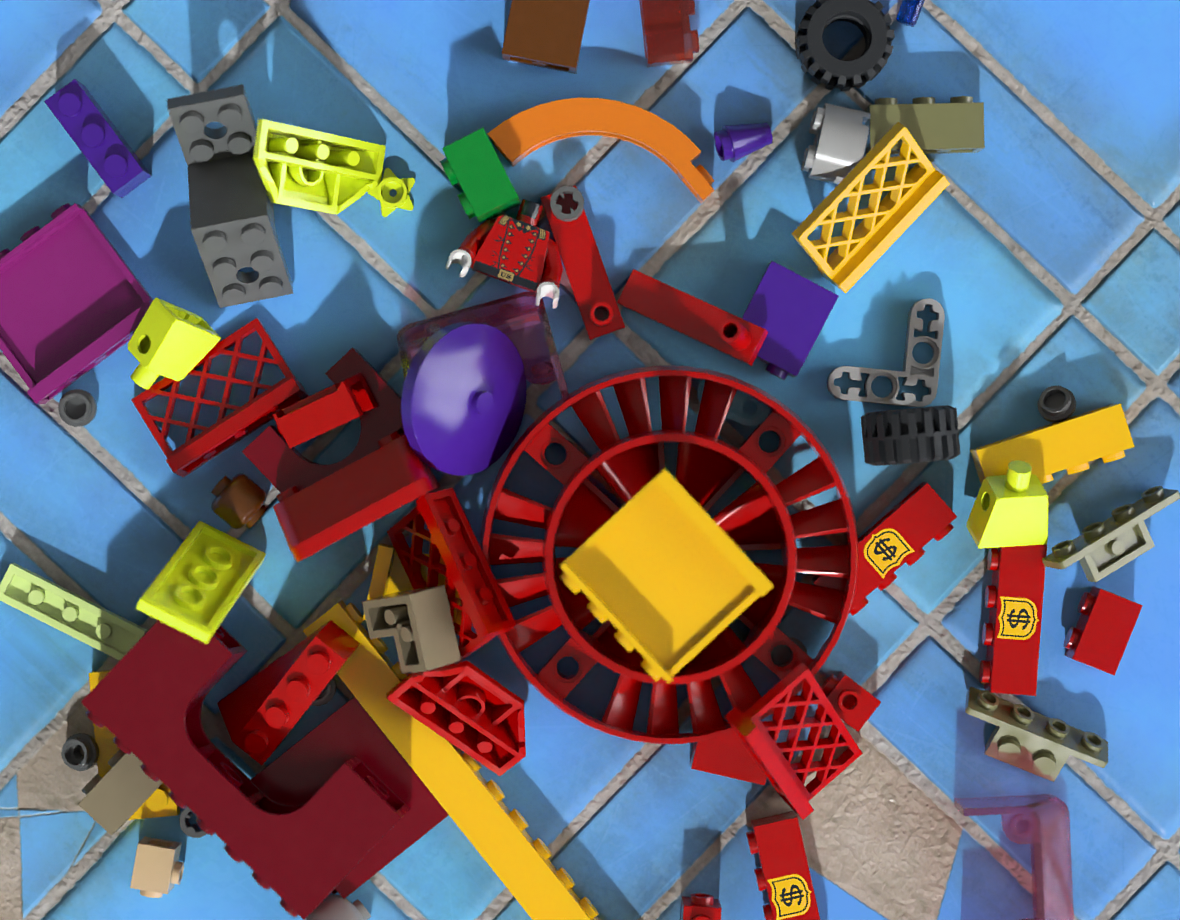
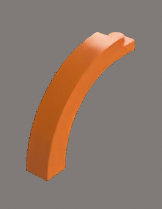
M602 98L556 100L524 110L503 121L487 133L490 141L512 167L530 153L555 141L579 136H604L620 139L637 145L658 157L680 178L700 203H703L714 192V189L711 187V184L714 182L712 176L701 164L696 168L692 164L702 151L685 134L669 122L649 111L624 102Z

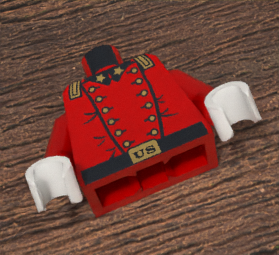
M522 199L516 219L500 214L497 219H487L466 236L457 250L450 253L445 268L448 270L453 263L460 264L463 267L459 275L461 278L466 276L470 267L473 271L536 293L535 304L538 306L542 297L553 299L552 308L558 306L563 266L558 244L550 239L549 231L537 227L544 208L537 203Z

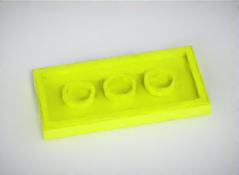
M199 521L141 596L136 609L207 644L262 565L266 554Z

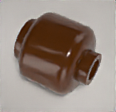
M243 473L235 475L232 479L225 475L211 491L216 496L211 505L212 511L234 529H240L244 526L250 529L268 508L264 503L267 497L266 492Z

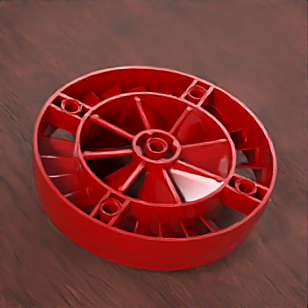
M657 365L633 368L610 374L583 385L544 411L526 429L500 467L488 496L480 534V547L490 569L491 565L542 562L543 573L496 579L508 607L546 595L549 596L552 604L515 620L517 624L515 627L497 635L508 656L524 678L545 699L577 721L609 735L652 744L701 742L734 733L735 731L730 724H724L710 678L717 675L720 676L732 707L736 706L744 713L762 697L740 664L752 654L781 680L801 662L815 676L837 644L846 624L855 595L858 575L859 544L856 519L850 496L840 471L828 450L815 433L796 413L777 398L755 385L731 375L690 366ZM659 377L662 430L652 431L645 378ZM692 378L705 380L695 432L685 431ZM610 386L614 387L629 436L620 439L600 392V390ZM737 390L752 396L772 409L738 449L717 439ZM570 406L600 449L590 458L585 456L549 423ZM768 430L776 433L779 438L777 449L769 453L763 451L759 446V437ZM801 435L818 458L777 485H774L766 473ZM555 442L562 444L567 452L565 461L558 465L550 463L545 455L547 447ZM664 442H679L675 480L705 512L717 502L744 471L756 481L753 486L721 510L712 520L741 551L781 549L783 565L752 562L774 586L763 597L760 595L737 617L750 629L744 643L727 626L682 667L668 684L663 677L656 681L644 669L641 663L645 658L636 648L629 652L617 640L614 634L618 629L609 619L592 636L582 630L596 618L587 607L591 600L582 590L575 594L560 578L564 573L560 565L568 557L556 558L555 546L579 548L620 510L586 478L594 469L599 472L626 504L665 468ZM524 450L564 485L555 500L553 508L503 488L510 472ZM830 488H836L838 500L792 515L789 514L787 506ZM494 519L545 529L544 540L491 533ZM847 532V545L797 548L796 539ZM796 572L846 578L847 582L844 591L796 582L795 577ZM787 605L834 623L830 636L814 659L777 627ZM562 625L570 637L536 674L520 652ZM777 645H786L791 650L789 660L783 664H776L771 660V652ZM567 656L574 658L579 665L578 671L570 676L562 674L557 666L561 658ZM597 662L621 674L602 721L587 715L565 700L566 696ZM804 679L793 688L791 696H796L802 690L805 682ZM642 681L653 683L647 733L632 730ZM676 684H687L693 732L679 733ZM775 707L770 708L766 713H764L759 718V720H762L768 717L769 715L773 714L775 711Z

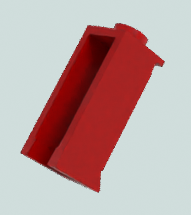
M359 372L350 378H346L273 414V417L277 423L279 434L285 439L290 449L358 418L364 412L378 405L362 373Z

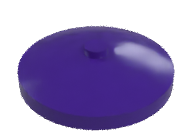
M458 322L440 329L421 346L410 364L404 381L401 415L404 432L412 450L427 466L452 475H471L491 466L509 448L521 425L527 396L524 365L513 342L503 332L492 326L475 322Z

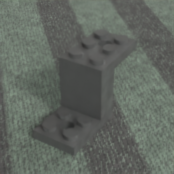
M244 85L167 99V110L188 166L191 231L219 308L293 294V283L275 231L273 203L269 199L253 159L257 126ZM211 122H220L224 126L218 129H211L206 125ZM245 267L254 269V271L247 273L239 270Z

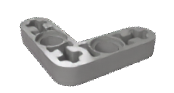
M928 298L919 300L910 308L903 371L841 366L832 370L828 375L826 382L829 393L837 399L907 407H925L931 404L936 397L945 319L942 305L936 300ZM925 305L930 306L931 313H936V319L929 321L927 333L935 332V339L928 336L914 337V330L923 331V319L917 318V312L924 310ZM919 342L929 344L933 350L932 359L926 364H920L913 358V348ZM846 372L848 373L849 380L862 381L861 373H866L867 377L864 382L865 397L859 396L861 388L855 387L847 388L846 394H842L840 387L834 386V380L841 378L842 373ZM878 376H885L892 383L890 394L884 398L877 397L871 390L872 381ZM898 377L905 378L902 383L904 386H914L917 384L918 379L922 380V386L929 390L928 395H923L920 401H916L915 394L903 392L901 393L902 400H896L900 389Z

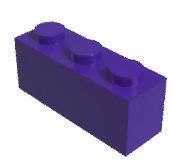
M73 79L44 101L113 194L123 198L152 176L85 85Z

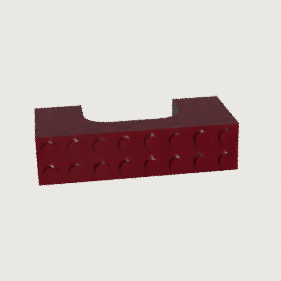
M158 620L81 701L88 709L85 714L96 726L100 728L105 726L115 736L113 742L120 750L128 755L133 753L143 763L140 767L149 778L155 782L161 780L170 789L168 795L178 806L183 809L188 807L198 816L196 822L200 828L211 836L216 834L226 844L224 850L232 859L238 863L244 861L254 871L251 875L262 888L266 890L273 889L282 898L279 901L281 906L291 916L297 917L299 915L305 920L411 808L357 756L344 763L306 804L287 806L271 800L210 741L201 721L202 705L207 694L242 658L247 650L221 624L206 644Z

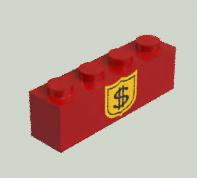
M922 482L858 538V575L855 595L850 609L852 616L868 604L869 600L866 596L874 589L878 588L882 591L897 578L894 572L904 563L911 566L919 560L926 552L922 547L934 538L936 541H939L954 528L951 522L957 516L927 482ZM816 575L811 581L815 586L844 591L847 579Z
M1046 544L989 548L987 567L988 570H993L992 585H987L985 589V607L990 608L989 623H984L982 628V644L987 645L986 660H981L979 681L984 683V689L990 693L1036 696L1046 568L1042 558L1046 557L1047 554Z
M791 811L750 820L753 831L746 832L751 855L758 853L761 868L754 869L759 891L766 890L769 902L767 905H762L765 920H820L796 813Z

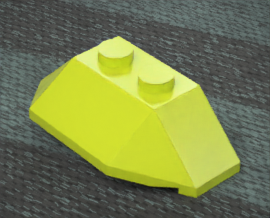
M258 119L253 159L271 203L329 214H339L360 199L369 189H374L380 184L386 146Z

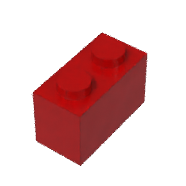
M1092 586L1090 593L1086 591L1079 602L1078 613H1081L1076 628L1072 626L1065 637L1064 647L1067 648L1065 656L1115 676L1143 605Z
M723 718L724 724H729L728 721L725 718ZM735 732L726 736L694 743L690 760L691 769L765 786L767 777Z

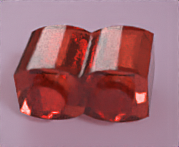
M639 0L646 66L656 67L691 63L693 61V53H699L697 30H690L689 15H695L694 0Z

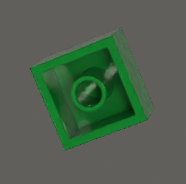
M484 128L442 148L446 158L441 160L440 163L452 186L460 183L464 192L457 196L469 220L477 217L479 223L482 224L487 219H492L520 205L519 197Z

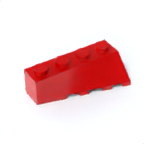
M330 620L295 645L290 651L269 664L264 670L251 677L231 694L221 699L217 704L232 742L259 764L263 765L350 658L360 643Z

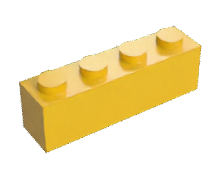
M1120 403L1110 404L1070 417L1062 422L1052 423L971 449L970 452L981 485L988 476L1007 475L1009 463L1015 460L1029 463L1032 467L1031 474L1036 475L1041 484L1054 480L1052 473L1065 469L1068 475L1078 473L1090 468L1089 461L1102 458L1103 463L1112 462L1124 458V450L1135 446Z

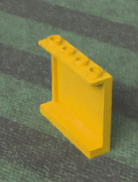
M665 468L560 565L564 571L560 576L563 582L575 594L582 590L591 600L587 605L590 611L602 623L609 619L618 629L614 634L617 640L629 652L636 648L645 658L641 663L644 669L656 681L663 677L668 684L682 667L760 595L763 597L774 586Z

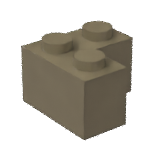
M445 585L395 592L362 602L370 639L394 636L402 674L429 671L461 661L458 639L455 635Z

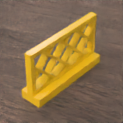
M897 122L793 231L792 235L818 266L817 270L820 274L846 294L950 183L943 174L935 170L907 128ZM901 139L902 144L899 156L890 157L891 148ZM910 163H917V164L906 174L907 168H908V164H910ZM897 165L894 180L884 182L887 167ZM871 169H876L873 184L863 185L865 175ZM891 190L880 202L882 191ZM871 193L868 208L858 209L861 195ZM845 197H849L847 210L836 213L838 204ZM864 218L863 221L854 229L855 220ZM844 221L841 236L832 237L834 223ZM818 225H823L820 239L809 241L807 237ZM838 246V247L828 256L829 247Z

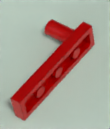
M553 193L540 197L555 242L558 244L559 253L589 339L592 340L624 329L625 325L585 210L576 220L571 222L557 219L551 210L550 199ZM564 194V199L559 197L556 204L561 205L562 213L570 214V208L575 211L578 207V203L573 202V195Z
M635 269L632 270L617 301L619 305L750 366L753 365L768 334V331L760 326Z

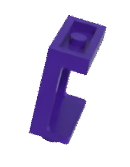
M774 261L768 264L741 318L768 331L756 358L768 364L765 371L785 380L787 375L793 378L798 376L839 295Z

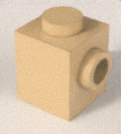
M144 837L137 845L130 888L140 890V895L161 898L163 894H168L175 884L180 885L184 871V862H179L182 843Z

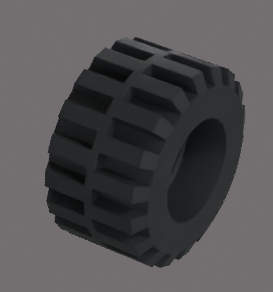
M816 0L815 4L810 6L803 16L795 37V44H797L795 53L797 60L801 59V69L805 74L809 72L813 76L811 80L814 83L818 84L821 82L826 85L825 89L829 90L840 88L841 91H849L852 87L858 89L868 81H872L888 62L887 60L894 47L891 45L892 40L895 38L894 29L890 30L889 26L892 20L889 14L884 15L881 11L884 6L879 1L874 4L870 0ZM847 21L861 30L865 38V50L858 59L842 61L829 54L824 46L822 35L824 29L830 23Z
M949 405L868 412L861 417L865 463L872 466L949 460L961 454L957 408Z

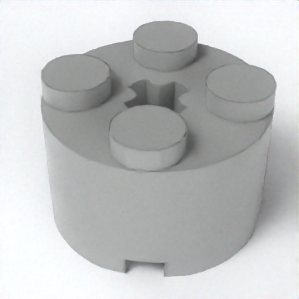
M825 103L823 108L817 107V110L813 112L809 133L815 134L813 145H809L805 149L801 164V170L808 172V178L839 184L863 159L869 126L862 125V122L866 123L870 119L871 114Z

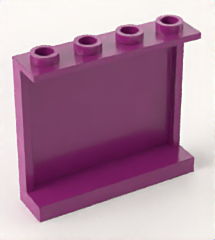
M67 203L59 207L51 214L52 221L42 228L36 226L28 230L20 238L22 243L12 251L7 248L0 252V350L30 388L27 393L35 404H46L129 342L153 301L86 209L76 203L72 206Z

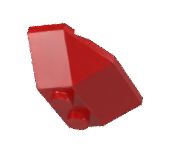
M469 661L448 664L429 671L410 673L386 693L387 700L498 776L503 775L526 756L524 700Z

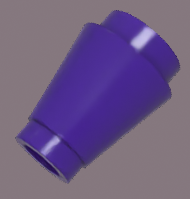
M767 122L761 124L724 125L722 130L714 133V142L718 156L722 161L730 160L735 162L766 145L772 144L773 137Z

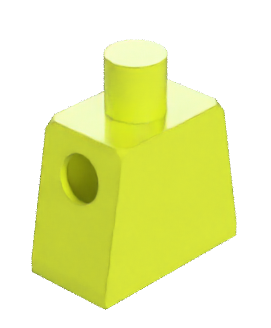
M155 297L128 343V350L140 362L130 375V378L146 390H149L159 375L175 381L183 380L220 341L221 337L201 316Z
M1020 460L1012 461L1009 463L1007 475L988 476L983 480L966 525L978 549L1047 544L1048 495L1038 477L1031 474L1032 467L1029 463Z

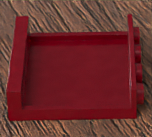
M355 696L250 779L254 785L274 802L287 806H299L306 804L344 763L357 756L411 808L331 892L332 894L339 893L343 899L449 816Z

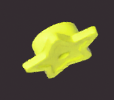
M389 168L384 170L380 184L374 189L368 190L369 195L380 201L383 217H387L396 208L413 210L414 207L409 197V192L415 184V179H399ZM396 190V196H390V191Z

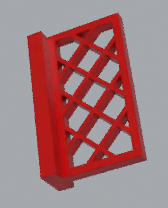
M255 318L217 343L187 374L201 377L196 397L178 394L181 380L175 381L165 377L151 386L149 390H145L131 400L167 457L166 462L173 473L185 477L274 419L273 414L309 395L302 384L296 379L261 321ZM257 331L262 339L259 356L240 353L244 338ZM235 345L234 351L227 350ZM267 350H269L274 359L266 358ZM219 354L232 356L228 377L209 373L212 359ZM239 358L258 362L253 382L235 379ZM264 363L279 366L285 378L273 386L260 384ZM201 366H203L202 372H201V371H196V369H198V368H200ZM208 378L226 382L221 403L203 399ZM233 384L252 387L249 401L241 407L228 404ZM172 386L171 392L164 391ZM258 389L265 390L261 394L257 395ZM157 395L169 397L165 418L152 416L144 403ZM176 399L195 402L190 423L172 420ZM202 404L220 408L217 422L210 427L197 425ZM227 409L234 410L226 416ZM156 422L163 423L162 430H160ZM170 424L189 428L185 443L175 450L171 448L167 441ZM195 430H200V431H202L201 433H199L198 435H196V436L194 437V435H195Z
M449 488L421 496L416 501L418 506L391 527L387 533L413 590L438 586L439 573L446 576L445 590L450 603L452 621L454 607L462 611L461 625L453 621L455 634L460 636L459 653L462 661L492 638L511 630L517 624L454 489ZM424 522L426 523L429 531L424 529ZM405 530L412 533L411 548L408 546L402 533ZM423 539L430 542L429 557L422 554ZM440 555L444 561V564L440 563ZM421 564L428 567L427 582L424 581L420 572ZM456 590H457V592H458V594H459V596H460L461 599L455 597V595H456ZM472 624L475 628L476 633L471 631Z
M802 662L744 713L735 706L724 716L778 795L802 820L814 811L808 801L863 754L814 676ZM804 679L805 682L801 694L791 696L793 688ZM809 704H818L815 716L805 718ZM787 706H797L793 719H784ZM775 707L771 721L759 720L770 708ZM832 725L828 738L819 739L822 727ZM811 727L807 740L798 741L801 728ZM790 729L786 742L776 743L780 730ZM847 746V750L838 758L833 759L836 747ZM824 748L821 760L812 761L815 749ZM803 750L800 763H791L794 751ZM817 771L815 778L804 786L808 772Z

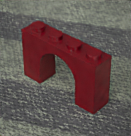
M351 348L325 373L336 384L361 372L378 405L360 416V438L349 456L342 461L330 465L312 462L304 457L295 447L289 449L285 439L279 434L275 426H268L242 451L280 493L297 485L299 491L376 451L380 448L377 441L398 431L401 437L405 435L401 415L402 397L357 349Z

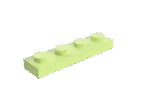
M16 563L9 565L0 583V601L119 661L148 631Z

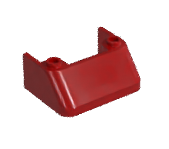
M398 431L377 441L380 448L301 491L295 485L276 496L279 503L274 505L273 508L296 562L314 555L316 552L440 487L431 468L423 463L412 450L406 435L401 437Z

